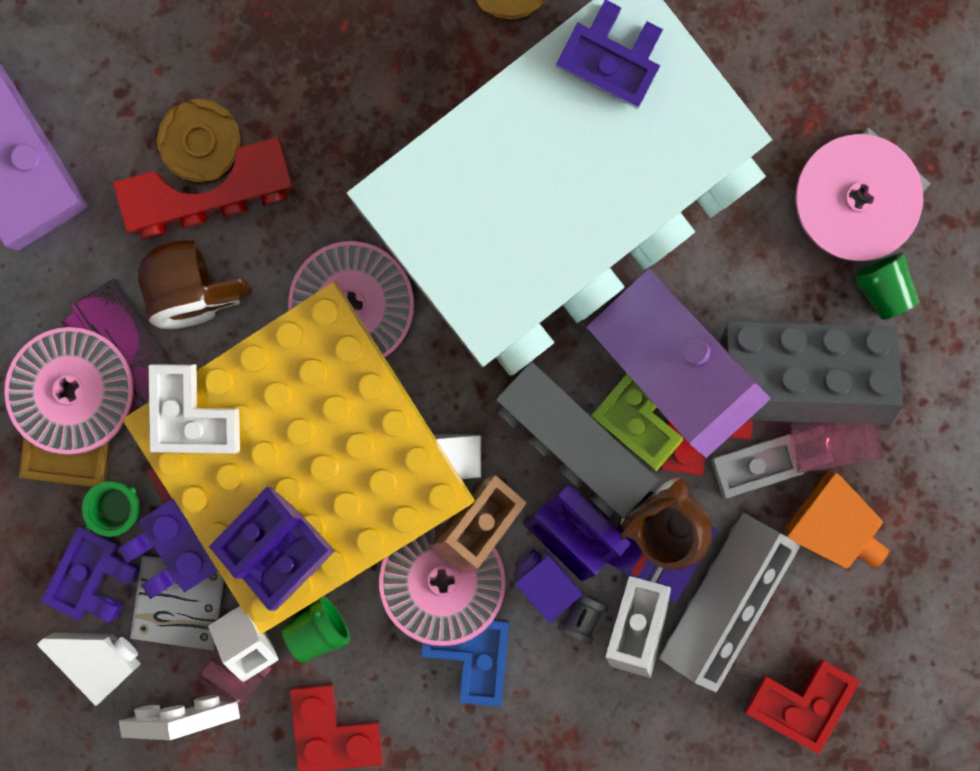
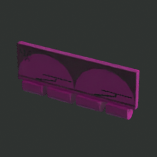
M112 279L71 305L75 313L65 318L61 323L64 327H76L93 331L108 339L121 351L129 364L134 381V399L130 411L131 414L149 402V365L170 364V362L115 279Z

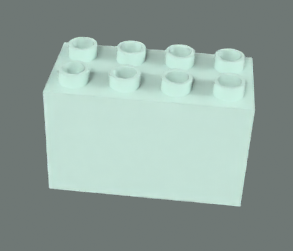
M592 0L347 192L358 212L481 368L496 358L510 376L517 373L554 343L540 325V322L562 305L576 323L584 320L625 288L611 270V267L630 253L643 271H645L696 232L681 214L693 202L697 201L711 219L766 177L751 157L772 141V138L664 0H608L622 8L607 37L612 41L632 50L646 21L663 29L648 58L661 66L638 109L555 67L577 22L589 29L591 28L604 0Z

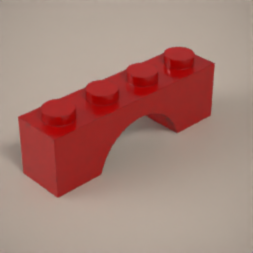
M278 137L237 148L235 163L229 176L218 187L205 193L186 194L178 192L171 188L164 178L155 171L113 182L126 231L135 236L140 234L141 240L166 234L165 227L181 223L182 229L205 224L207 222L205 216L222 212L223 217L239 215L247 212L246 205L262 201L263 206L279 204L288 200V193L296 191L284 146Z

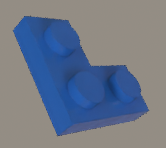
M494 619L482 633L461 644L452 646L422 645L421 657L463 661L460 703L502 707L509 620Z

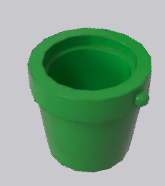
M901 252L866 266L853 277L858 289L864 292L882 320L896 317L910 310L920 301L908 269L909 263L904 253Z
M107 481L97 484L88 491L82 503V516L86 523V529L105 537L123 534L130 530L137 521L141 508L140 499L134 487L130 488L124 483Z
M325 596L311 603L306 610L282 628V636L288 649L303 664L334 649L339 650L351 641L350 633L343 617L334 604Z

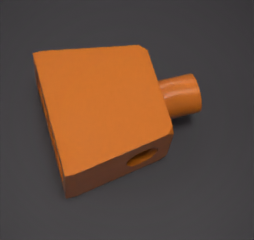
M827 471L781 531V534L799 545L846 569L853 564L857 557L871 568L876 569L882 564L889 553L887 547L873 538L883 521L836 472Z

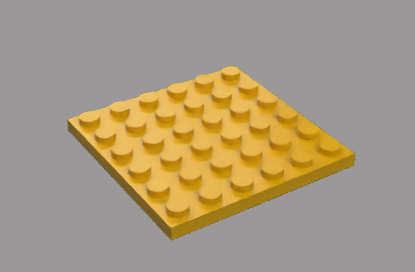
M337 281L330 283L196 371L197 408H239L240 452L235 454L150 452L149 402L122 419L166 490L188 520L200 543L246 615L249 614L261 634L475 502ZM267 486L272 487L287 500L335 550L276 611H269L243 579L234 578L209 548L217 537Z

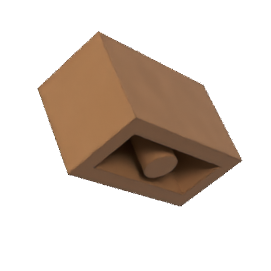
M496 475L476 483L470 491L475 502L453 515L429 545L460 573L477 570L527 504L524 499Z

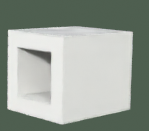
M241 606L229 611L208 626L223 664L242 682H245L279 660L267 631L261 634L249 614L246 615Z

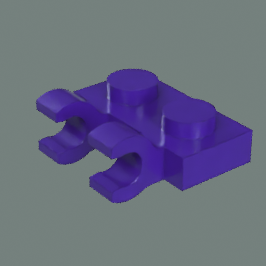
M604 0L590 29L577 22L555 67L638 109L661 66L648 58L663 29L646 21L633 49L630 50L607 38L622 8L608 0Z
M171 499L140 519L138 522L144 533L118 548L125 562L128 563L152 547H155L168 567L141 585L149 599H152L176 582L182 591L186 592L218 571L174 499Z
M79 525L41 602L76 620L83 619L86 611L110 623L112 619L117 620L124 604L108 596L96 593L105 573L129 585L131 581L136 582L141 566L132 561L126 563L124 558L115 555L120 543L108 537L98 535L92 530H87L85 525Z

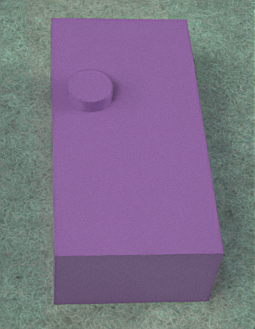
M0 64V239L5 247L20 251L90 208L5 69Z
M650 269L643 273L587 326L589 331L685 440L706 458L771 399Z

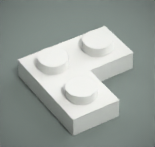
M196 364L149 365L150 452L229 454L240 452L239 408H197Z
M209 695L194 699V706L185 709L184 705L160 709V705H148L134 710L135 716L120 720L119 726L121 738L173 740L239 719L240 715L237 701H220L219 695Z

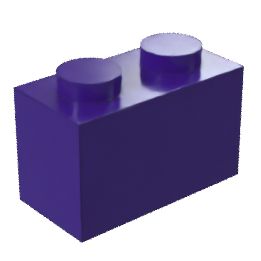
M545 547L538 553L532 548L514 564L517 570L513 573L515 584L548 623L552 622L582 596L577 584Z

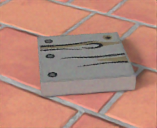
M142 555L130 639L214 651L216 645L208 626L220 619L225 581L220 573L217 571L186 592H183L176 582L152 599H149L141 585L168 567L160 556Z

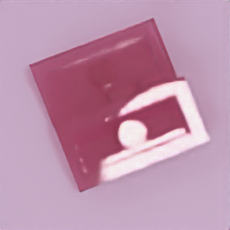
M784 422L785 431H790L797 473L884 458L876 424Z

